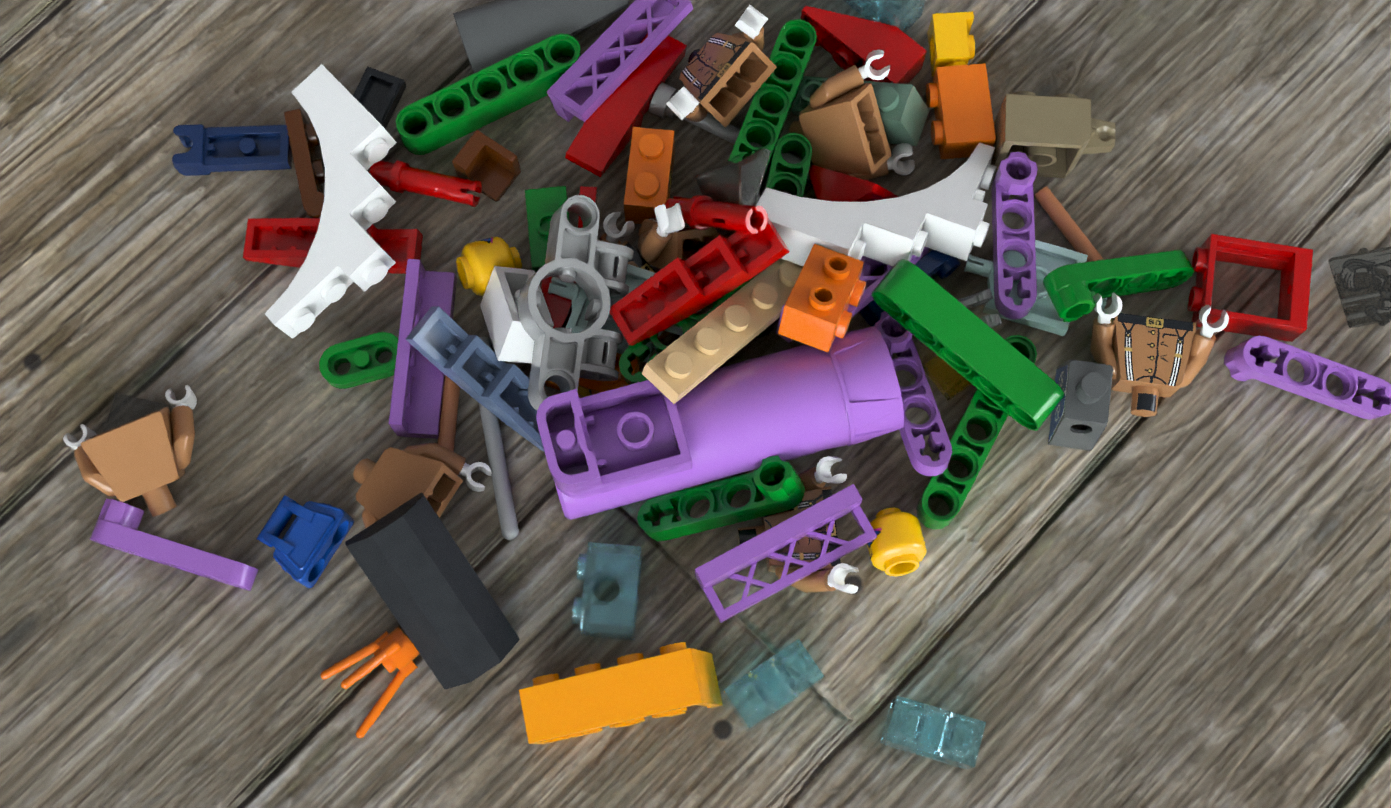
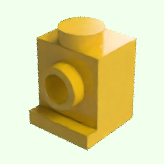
M973 12L932 14L927 32L932 77L937 67L967 65L969 59H974L975 39L974 35H969L974 21Z

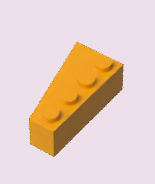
M680 642L660 647L659 656L644 659L643 653H634L618 657V666L602 669L601 663H595L575 668V676L560 679L558 673L533 678L532 687L519 690L528 743L546 744L603 731L602 727L605 726L618 728L639 724L645 721L644 717L651 715L652 718L685 714L687 707L693 705L707 706V709L722 706L723 703L712 653L687 648L686 642Z

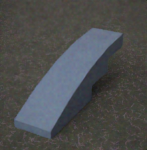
M432 306L407 336L406 340L473 399L541 451L545 452L536 420L537 410L531 406L528 399L529 378L515 364L498 361L495 352L477 335H468L439 306Z

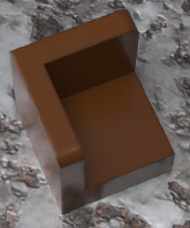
M479 130L473 133L452 160L457 177L481 181V193L495 202L502 198L521 173L518 157Z

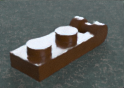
M300 108L286 111L284 116L303 207L310 218H320L324 203L322 184L325 183V167L322 159H316L314 147L320 146V141L312 122H307Z

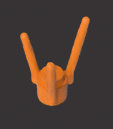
M399 627L395 628L390 634L386 631L374 642L340 660L320 674L321 679H328L371 654L375 656L341 682L343 689L349 688L380 664L390 674L396 668L399 669L356 731L357 738L365 736L406 677L418 668L412 660L420 653Z

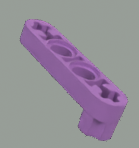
M1011 152L1007 159L1002 160L992 182L994 302L998 312L1009 319H1021L1028 315L1037 297L1033 182L1037 176L1038 169L1036 162L1031 161L1026 153ZM1010 195H1015L1014 199L1008 200ZM1010 212L1017 213L1024 220V227L1011 229L1004 224L1002 216ZM1010 250L1018 251L1024 256L1026 263L1022 267H1011L1004 261L1003 254ZM1014 280H1020L1017 285V295L1023 299L1020 305H1015L1013 298L1008 297Z
M884 311L881 313L880 320L875 323V327L880 331L891 359L893 358V353L897 354L898 358L892 360L895 371H908L916 379V382L909 387L899 386L904 409V426L899 431L913 468L922 475L937 476L948 467L952 455L951 442L912 339V334ZM912 407L922 408L929 415V420L924 424L917 425L907 419L905 412ZM929 435L928 443L933 453L940 452L937 461H932L929 455L922 456L925 449L924 437Z
M1260 335L1243 341L1238 346L1227 350L1224 356V365L1230 370V376L1238 381H1247L1253 378L1363 419L1371 420L1391 413V384L1389 382L1272 338ZM1277 358L1275 363L1269 362L1270 360ZM1290 360H1296L1303 366L1304 378L1301 382L1294 381L1288 375L1287 365ZM1329 374H1334L1341 379L1343 391L1340 396L1331 394L1327 389L1326 379ZM1374 391V399L1379 401V405L1373 407V400L1362 395L1354 396L1356 393L1367 394Z
M106 498L90 540L129 554L251 591L258 569L138 531L145 511L129 504Z

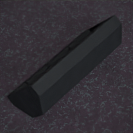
M422 492L345 542L350 553L444 689L472 682L499 664L520 640Z

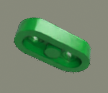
M378 332L332 345L323 352L320 358V372L331 386L339 389H347L393 376L398 338L388 332ZM386 351L392 353V357L388 362H378L381 353ZM341 364H351V368L346 374L337 373L338 367Z

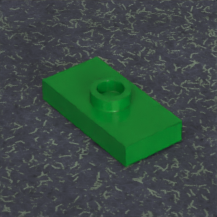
M566 186L525 190L531 266L535 272L545 265L550 221L555 211L568 199ZM567 211V219L570 223L569 211Z

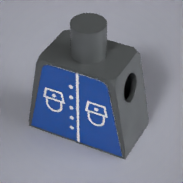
M1067 360L1056 368L1055 382L1063 390L1064 397L1051 413L1048 445L1091 451L1108 423L1113 366L1079 360ZM1077 424L1085 425L1084 430L1075 429L1071 426Z

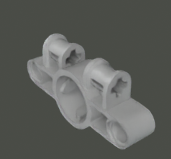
M584 195L569 197L552 215L545 265L527 280L518 298L517 307L521 325L525 332L534 340L528 399L531 406L536 410L548 398L544 392L545 381L556 383L561 393L574 389H577L578 392L579 378L596 381L618 380L619 372L615 370L617 347L622 344L623 335L601 328L605 324L610 312V296L622 297L629 293V286L625 282L628 261L632 260L634 251L627 246L597 240L600 221L599 209L591 198ZM567 211L575 212L581 217L583 228L574 227L569 223ZM548 277H559L561 281L566 283H573L575 281L585 291L589 300L585 313V320L588 321V324L582 332L572 333L571 328H552L543 320L537 308L541 304V292L537 291L541 280Z

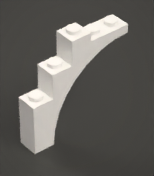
M322 64L292 91V94L307 112L319 138L325 167V190L319 227L303 265L286 291L265 313L276 327L292 339L300 332L311 327L315 318L331 303L338 301L353 282L366 291L370 286L380 282L386 276L388 270L396 263L366 230L373 223L383 219L388 209L396 203L367 170L374 163L381 161L387 155L389 149L397 142Z
M979 142L969 159L950 176L926 189L897 198L868 202L826 201L799 197L766 187L756 205L762 206L766 210L768 218L790 251L781 259L800 266H804L814 244L860 261L862 256L890 266H894L900 259L910 261L912 255L920 257L924 247L967 261L973 245L982 247L990 223L983 221L988 204L983 202L985 191L980 189L989 190L997 166L990 163L995 147Z

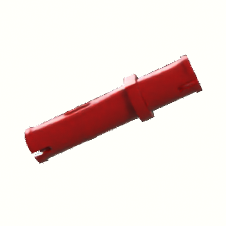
M381 160L374 163L369 168L370 171H368L381 186L390 187L391 191L398 193L408 191L470 205L471 207L478 205L480 197L467 194V192L481 193L482 191L481 181H473L410 167L408 163L398 160L395 163Z
M695 195L692 198L674 196V199L669 198L664 204L666 209L675 206L676 203H680L685 224L697 230H706L713 227L756 234L758 231L764 230L768 222V214L762 206L719 202L705 195Z

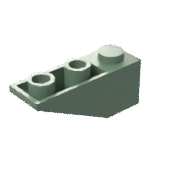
M804 76L791 110L794 115L799 116L800 112L810 105V96L828 78ZM864 81V84L872 83L888 143H907L911 146H917L929 109L914 85Z

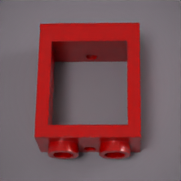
M1211 234L1201 247L1195 248L1191 265L1194 272H1197L1196 286L1191 288L1187 303L1188 311L1193 312L1192 322L1196 323V327L1202 328L1203 325L1199 319V311L1205 305L1211 306L1215 261L1281 271L1277 319L1226 311L1229 322L1222 331L1251 336L1260 335L1293 342L1307 330L1313 249ZM1211 308L1206 321L1208 323L1217 322L1223 310Z

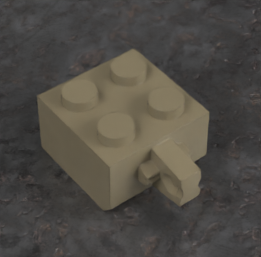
M1030 91L1006 94L994 122L996 141L993 145L995 150L991 159V165L997 166V172L1000 162L1007 159L1011 152L1026 153L1031 161L1036 162L1038 169L1036 177L1065 178L1073 171L1081 155L1108 153L1113 150L1116 140L1115 123L1091 118V99L1078 98L1074 94L1063 93L1056 96H1036L1035 93Z

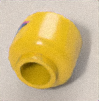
M498 236L466 244L462 249L461 256L456 258L457 272L462 286L466 290L471 289L473 293L479 296H484L494 266L522 269L521 258L516 247H509L505 240Z
M886 508L876 514V518L870 522L877 534V538L867 543L873 566L881 571H885L889 576H902L915 571L919 567V562L923 560L927 553L918 518L911 513L901 512L899 508Z

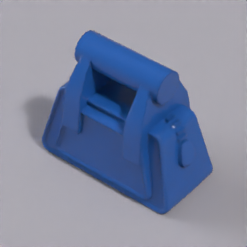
M284 495L256 539L269 547L273 546L276 548L273 557L282 569L288 572L301 585L312 588L349 532L354 520L343 509L333 507L330 504L308 501L304 506H301ZM292 515H296L297 517L282 539L278 538Z

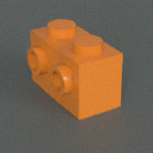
M814 244L785 303L778 334L829 352L835 337L844 338L853 315V313L847 311L849 306L858 307L867 282L859 280L864 262Z

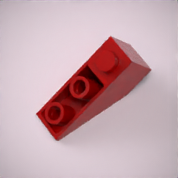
M805 6L802 9L801 20L810 23L816 31L815 46L820 45L828 51L836 64L842 69L846 70L854 65L860 68L865 65L866 57L873 50L884 51V56L872 61L870 66L875 70H881L890 65L888 75L881 80H873L868 77L863 81L908 84L922 69L927 50L898 27L810 6Z

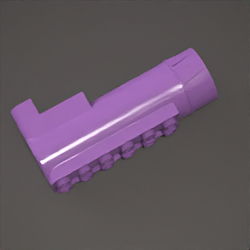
M875 326L846 332L844 338L836 336L829 352L803 344L787 350L720 367L675 404L649 380L583 398H579L577 389L552 395L540 404L536 420L548 467L555 482L564 516L572 520L756 470L761 466L762 460L769 456H779L785 462L827 449L855 445L902 429L904 426V409L898 378L889 350L880 331Z

